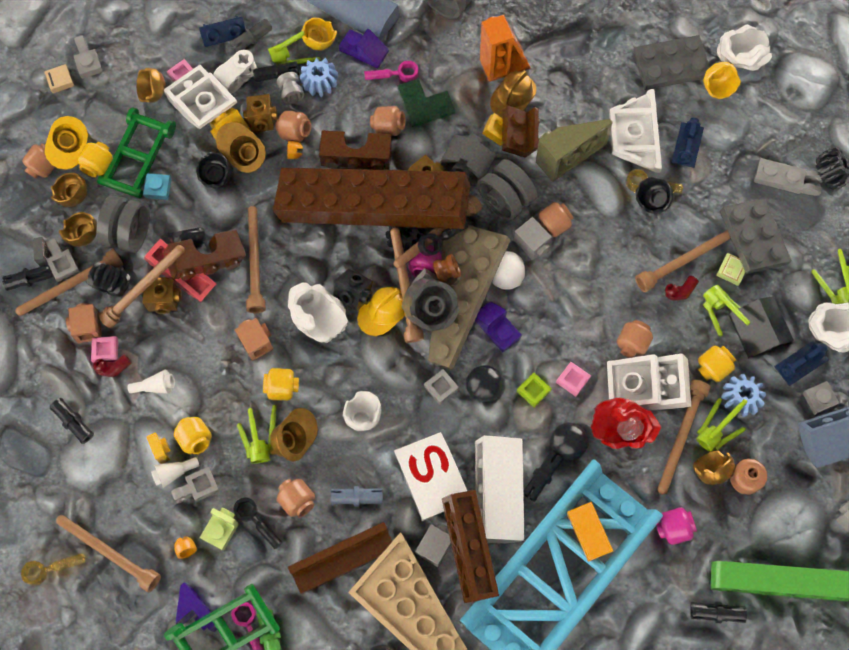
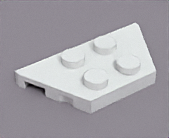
M650 89L645 95L637 99L634 97L625 104H619L610 109L609 119L613 122L610 131L612 155L660 173L662 164L654 89Z

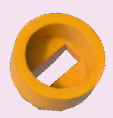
M288 141L287 159L300 158L303 153L297 152V149H303L302 144L297 141Z
M184 536L183 539L178 538L174 544V551L179 559L187 558L197 551L194 541L187 536Z

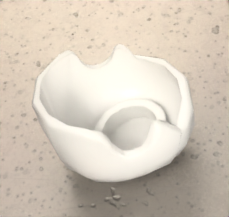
M506 251L492 283L501 289H514L520 286L525 277V266L522 258L513 251Z
M359 391L352 400L346 401L343 418L346 425L356 431L370 430L380 420L381 403L373 393Z

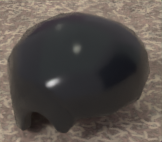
M209 151V154L199 159L196 173L198 180L205 187L217 189L229 181L232 169L230 162L222 153Z
M648 177L638 185L636 201L644 211L652 214H661L671 207L674 201V190L667 181Z
M200 227L168 232L170 243L192 239L196 250L200 249L206 241L204 228Z
M489 365L478 366L466 378V389L471 398L478 402L487 403L499 400L505 391V379L496 368Z
M567 422L557 426L552 432L550 445L556 456L559 455L566 461H574L584 455L589 445V439L586 431L579 424Z

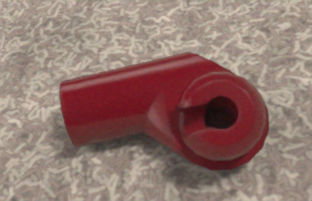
M688 276L682 286L668 284L665 287V296L672 301L688 299L699 281L694 276Z
M125 354L115 362L97 359L93 363V369L100 376L116 377L131 365L132 361Z

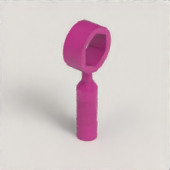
M404 61L399 65L397 71L390 69L364 71L365 80L390 78L393 75H399L403 82L411 83L418 78V66L413 61ZM405 68H412L415 72L413 75H404L402 71Z
M245 602L234 608L231 616L235 624L246 627L248 632L253 631L251 624L256 619V610L251 604ZM241 607L250 608L252 616L247 622L238 621L236 613ZM259 637L250 641L253 650H264L263 645L260 644Z

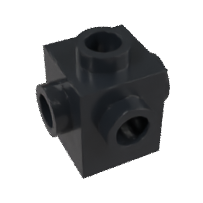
M348 268L335 280L333 296L338 298L344 305L357 311L364 304L367 305L373 296L371 291L373 281Z

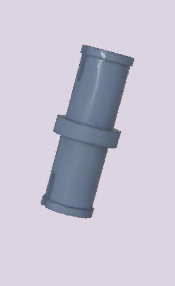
M354 486V489L331 488V505L354 504V507H359V504H382V488L359 489V486Z

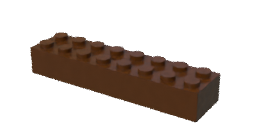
M281 168L273 211L283 223L465 229L471 185L466 172Z

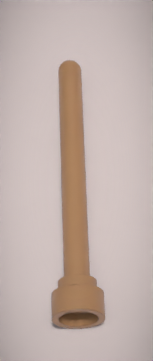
M469 195L466 215L468 217L474 216L482 210L481 202L474 195ZM435 228L430 233L436 234L439 237L448 228ZM429 238L425 239V247L427 248L433 243ZM418 242L394 261L396 268L403 267L420 253Z
M251 206L248 208L251 295L246 300V311L256 314L266 310V302L263 295L260 294L257 208Z
M392 228L390 233L396 260L404 251L400 230ZM406 264L401 268H397L402 300L407 289L410 287ZM405 314L407 327H405L406 332L403 333L405 343L424 340L423 330L412 323Z
M728 230L653 272L643 271L636 275L635 280L638 287L643 292L653 289L660 278L730 240L731 237Z
M177 245L115 306L105 307L99 313L100 321L105 326L113 328L120 321L121 313L184 253V247Z
M114 248L106 252V256L102 257L103 260L100 261V263L112 265L116 268L124 265ZM93 266L18 306L16 314L22 316L88 279L89 271Z
M691 381V407L686 409L660 480L658 492L661 495L668 492L700 401L708 397L711 386L703 381Z
M63 515L57 517L56 522L59 526L136 577L139 587L150 593L157 586L161 579L159 573L153 569L148 570L146 568L143 570Z

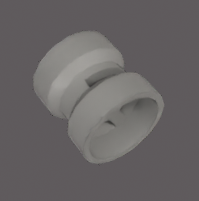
M287 72L277 78L276 82L278 88L282 90L281 96L284 103L294 104L304 98L305 93L303 88L299 86L300 80L297 73Z

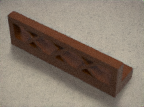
M476 490L454 493L442 498L464 603L499 596Z
M382 522L288 566V569L302 595L377 560L392 543V539L385 523Z

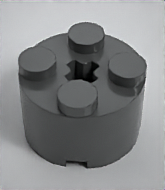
M454 135L440 162L445 171L466 172L470 185L477 186V182L487 174L496 154L482 144V139L476 135H470L469 137Z
M421 278L414 282L407 289L402 302V308L407 318L415 325L428 331L440 330L450 326L456 319L459 309L457 295L453 288L446 283L430 278ZM430 301L433 304L432 308H429L430 306L428 305Z

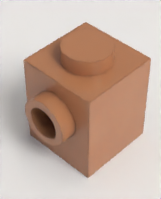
M80 303L76 307L68 308L69 317L66 318V326L77 343L92 341V338L102 337L99 311L93 304Z
M257 318L245 320L238 328L234 329L252 361L273 350L268 339L272 335L266 324L260 325Z

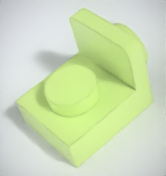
M212 508L210 512L212 517L201 534L200 539L224 551L239 523L233 519L235 514L229 510L221 508L218 511Z

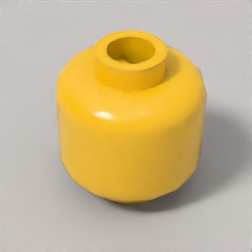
M102 142L87 143L77 161L80 165L79 169L84 174L95 178L106 173L113 157L106 144Z
M712 346L698 358V363L701 366L698 372L707 381L712 379L715 382H721L735 370L734 362L736 359L725 346Z
M271 368L268 374H264L263 393H266L270 400H291L293 392H298L299 378L294 377L292 369Z
M199 417L183 418L179 421L174 431L175 440L187 454H200L209 447L212 437L211 432Z

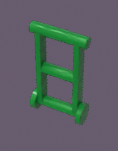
M132 107L126 116L128 127L105 175H100L97 183L140 199L143 196L141 188L147 173H149L165 138L171 139L173 137L176 123L172 120L163 123L140 115L139 110ZM138 124L159 131L149 154L127 147ZM123 155L144 162L133 186L112 179Z
M250 584L244 588L245 593L186 627L183 623L174 625L164 633V637L167 641L173 639L179 650H192L185 636L212 621L227 644L219 650H236L268 631L271 635L277 633L280 627L255 586ZM250 600L264 624L236 639L222 615Z

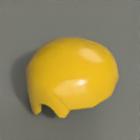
M321 18L307 20L301 30L305 32V35L302 36L304 43L312 50L318 51L329 48L337 35V31H334L332 27V22Z
M723 61L715 63L707 69L703 79L704 86L709 95L717 99L731 96L736 92L741 83L734 65Z

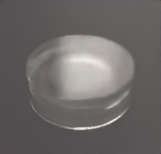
M631 418L626 422H620L617 432L623 440H633L643 432L644 424L641 420Z

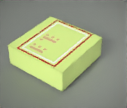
M727 253L716 276L739 286L745 274L740 258Z

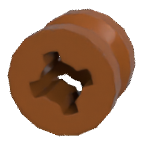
M453 254L448 255L442 261L439 259L433 261V267L440 282L446 283L449 278L461 277L458 262Z

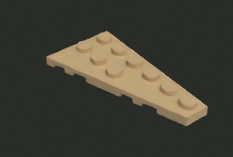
M400 532L348 593L410 650H468L403 534Z

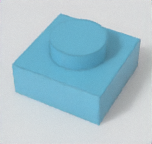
M147 173L143 192L144 197L168 200L172 181L171 176Z

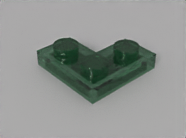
M419 79L397 85L400 98L412 127L455 114V108L448 91L426 97Z

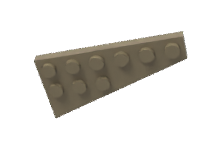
M468 225L467 229L443 241L442 260L446 259L448 255L453 254L461 271V277H452L446 282L456 292L459 309L456 319L450 326L434 330L431 333L428 361L432 364L453 370L510 243L508 236Z

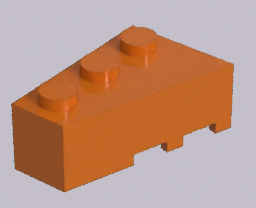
M504 15L490 17L482 21L480 62L489 82L503 78L511 72H521L531 68L520 43Z

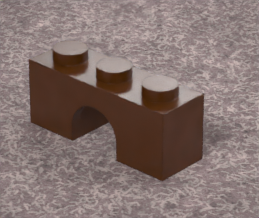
M322 130L319 150L321 166L331 169L348 167L350 169L390 170L391 134L368 133L366 144L361 148L353 149L346 145L345 131Z
M236 229L214 234L208 243L211 254H202L197 251L192 239L170 243L163 253L165 257L177 245L184 247V253L169 267L173 280L179 278L188 280L201 273L210 275L222 268L227 270L235 269L240 266V263L246 256Z

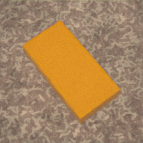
M592 502L567 511L568 518L588 562L613 552Z

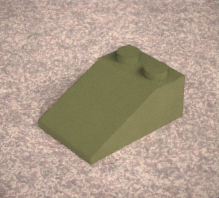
M610 119L558 127L552 132H545L539 138L536 156L537 165L554 182L607 145L613 122Z

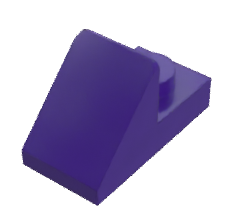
M349 29L339 45V51L377 69L389 52V49L370 29H367L364 35Z
M490 301L479 310L475 322L503 353L520 340L522 335L506 318L507 311Z
M184 582L180 585L176 624H185L195 614L197 616L194 620L197 621L211 613L210 609L189 584ZM212 621L201 627L203 630L208 628L212 632L217 630Z

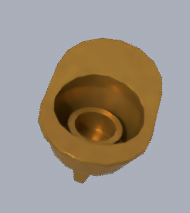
M527 71L509 73L492 94L490 99L491 110L502 119L503 109L507 106L524 111L534 98L536 85L528 76Z
M231 122L219 129L216 136L217 148L235 168L241 172L250 173L262 166L266 156L265 146L246 126L241 123Z
M297 408L290 412L283 422L273 429L270 435L272 447L270 453L273 455L277 454L292 462L299 461L317 437L318 426L313 413L305 408Z

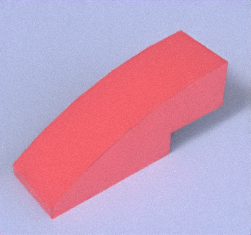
M159 239L144 256V260L152 267H155L164 258L163 253L168 244ZM168 268L162 273V275L172 279ZM204 273L196 274L188 280H182L181 278L174 280L178 287L200 302L217 284L207 275H204Z

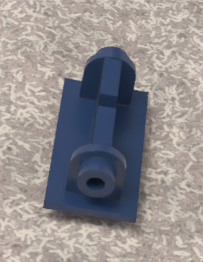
M235 16L236 18L209 25L203 24L202 27H199L204 47L232 41L246 32L243 17Z
M690 118L687 123L681 122L671 163L695 168L704 130L698 118Z
M813 340L774 367L786 383L791 386L829 361L825 353L828 351V348L824 343L818 344Z

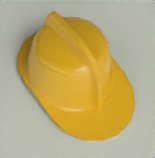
M71 116L60 117L54 121L50 128L44 152L51 165L58 169L67 170L78 165L77 159L88 139L86 126L81 120Z
M394 287L380 288L373 294L370 302L367 305L364 304L359 309L357 315L358 326L364 333L371 336L383 335L405 317V312L402 308L401 290Z

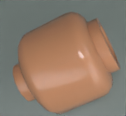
M397 106L377 107L374 115L370 117V126L376 133L397 136L405 128V114Z
M284 111L277 118L275 128L283 140L302 142L311 132V122L303 112Z
M43 143L41 145L34 144L22 160L23 164L27 167L25 172L36 179L38 176L47 178L55 168L46 158L44 152L45 144Z
M553 202L538 214L540 219L538 223L552 237H558L571 228V220L574 219L565 204L562 203L560 205L558 202Z
M639 320L625 323L617 339V345L624 356L633 358L646 354L653 340L650 326Z
M744 459L735 465L730 481L736 491L741 494L751 495L765 486L767 471L761 462L755 459Z
M287 479L279 486L278 489L280 491L277 495V502L290 517L298 516L301 518L313 509L315 495L302 479Z

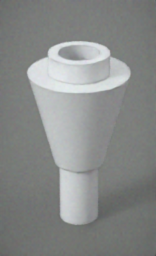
M165 369L141 382L128 384V391L130 394L141 391L170 394L172 388L175 387V379Z
M194 457L184 462L154 465L155 470L151 471L156 486L161 484L162 488H165L182 476L184 472L200 465L197 457Z

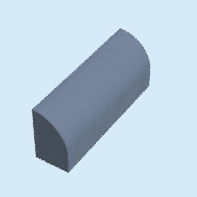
M307 0L310 4L362 34L367 29H370L380 41L399 18L398 4L391 0Z
M849 407L798 423L804 450L816 468L849 458Z

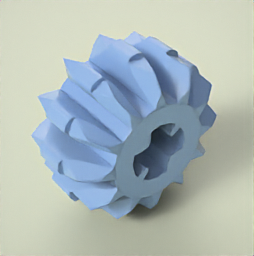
M316 57L313 63L307 60V66H301L299 77L305 92L310 91L312 97L316 93H319L321 97L323 92L331 94V88H336L338 72L335 70V65L333 63L328 64L326 58L319 61Z
M741 374L739 378L731 377L730 383H726L723 386L726 392L721 395V399L728 400L724 405L725 408H730L731 406L735 408L743 399H746L748 401L747 404L740 410L742 417H747L749 413L755 415L758 412V408H762L765 404L762 399L766 396V392L759 391L763 383L755 384L753 383L755 376H751L747 380L745 374ZM740 394H741V395L746 394L747 397L745 396V397L742 398V397L740 396Z

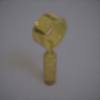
M640 169L632 170L626 179L628 189L636 192L638 185L631 182L633 176L641 177L642 180L648 178L647 174ZM668 182L675 193H682L683 184Z
M83 553L54 561L52 565L47 567L40 562L30 561L21 570L22 580L33 586L39 585L46 579L48 571H60L85 563V556ZM38 566L41 569L39 578L31 581L27 577L29 569Z

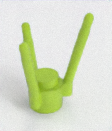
M301 31L283 43L268 48L273 63L278 65L297 61V64L307 63V60L315 62L316 57L295 60L286 59L290 57L287 46L301 39L305 32Z
M838 249L839 261L846 287L837 290L838 295H834L815 269L811 273L830 297L832 303L844 304L849 303V266L846 264L843 250Z
M718 284L704 293L703 297L706 302L703 303V306L708 311L719 337H722L723 333L713 308L720 310L727 305L746 325L750 324V321L738 310L741 307Z
M721 398L717 399L703 425L696 432L698 434L696 440L705 450L709 452L719 450L723 445L746 431L745 427H741L721 439L723 437L722 429L747 404L748 401L746 399H743L717 427L711 425L709 428L708 426L722 402Z
M276 405L272 406L268 444H266L265 440H258L252 408H248L253 439L250 444L242 424H237L246 450L247 459H250L251 464L264 463L271 460L270 455L273 454L270 453L272 448L270 435L276 425Z

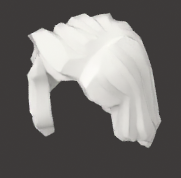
M748 24L736 31L731 30L724 33L717 47V55L720 60L733 64L735 68H744L752 71L758 70L772 58V54L769 53V40L765 31L757 30Z
M301 283L290 289L288 308L290 309L292 320L298 329L308 337L321 343H328L332 338L337 337V334H341L345 330L348 323L346 309L343 303L331 295L325 287L320 284L310 286L308 283Z
M823 303L818 305L816 311L811 313L808 320L809 329L814 338L833 350L848 352L849 303Z

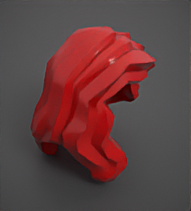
M613 398L597 404L591 424L593 437L613 449L629 446L632 448H642L647 442H654L661 429L660 423L650 410H646L634 401L624 398Z

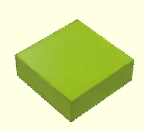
M533 373L517 388L516 392L535 408L552 391V388L538 375Z

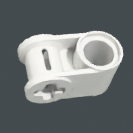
M240 50L215 70L213 76L230 94L235 93L245 82L254 76L253 69L257 68L252 53L248 50Z

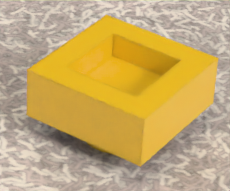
M493 113L482 132L483 135L499 146L502 145L503 119Z
M156 432L146 436L155 459L160 464L170 461L168 452L171 449L166 438L161 439Z

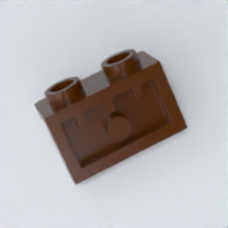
M510 106L503 109L502 151L526 158L538 149L540 123L538 108L534 107L528 112Z

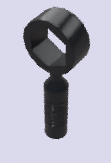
M465 222V229H467L468 224ZM448 228L439 237L433 233L423 235L418 241L419 251L425 256L435 255L440 251L443 239L448 240L465 229ZM427 238L434 242V250L432 252L425 247V239Z
M247 497L236 501L233 508L235 516L244 522L252 520L259 533L274 549H277L282 544V541L270 530L265 522L259 521L256 518L258 512L256 503ZM250 502L253 506L251 515L241 517L238 513L240 505Z

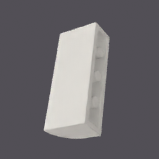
M484 435L475 441V483L487 543L524 541L522 439Z

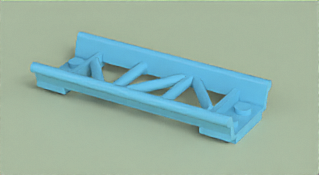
M593 459L497 574L495 579L499 596L475 601L460 619V622L489 650H557L663 517L662 513L656 509H646L604 475L601 465ZM582 497L589 503L592 502L596 509L609 518L599 519L603 529H622L628 534L605 564L598 558L588 562L580 543L563 530L573 529L569 518L565 517L567 516V511L572 510ZM558 539L597 572L596 576L577 599ZM546 540L548 541L565 599L526 567L527 563ZM519 575L561 610H496L493 605ZM510 621L559 622L540 646H538Z

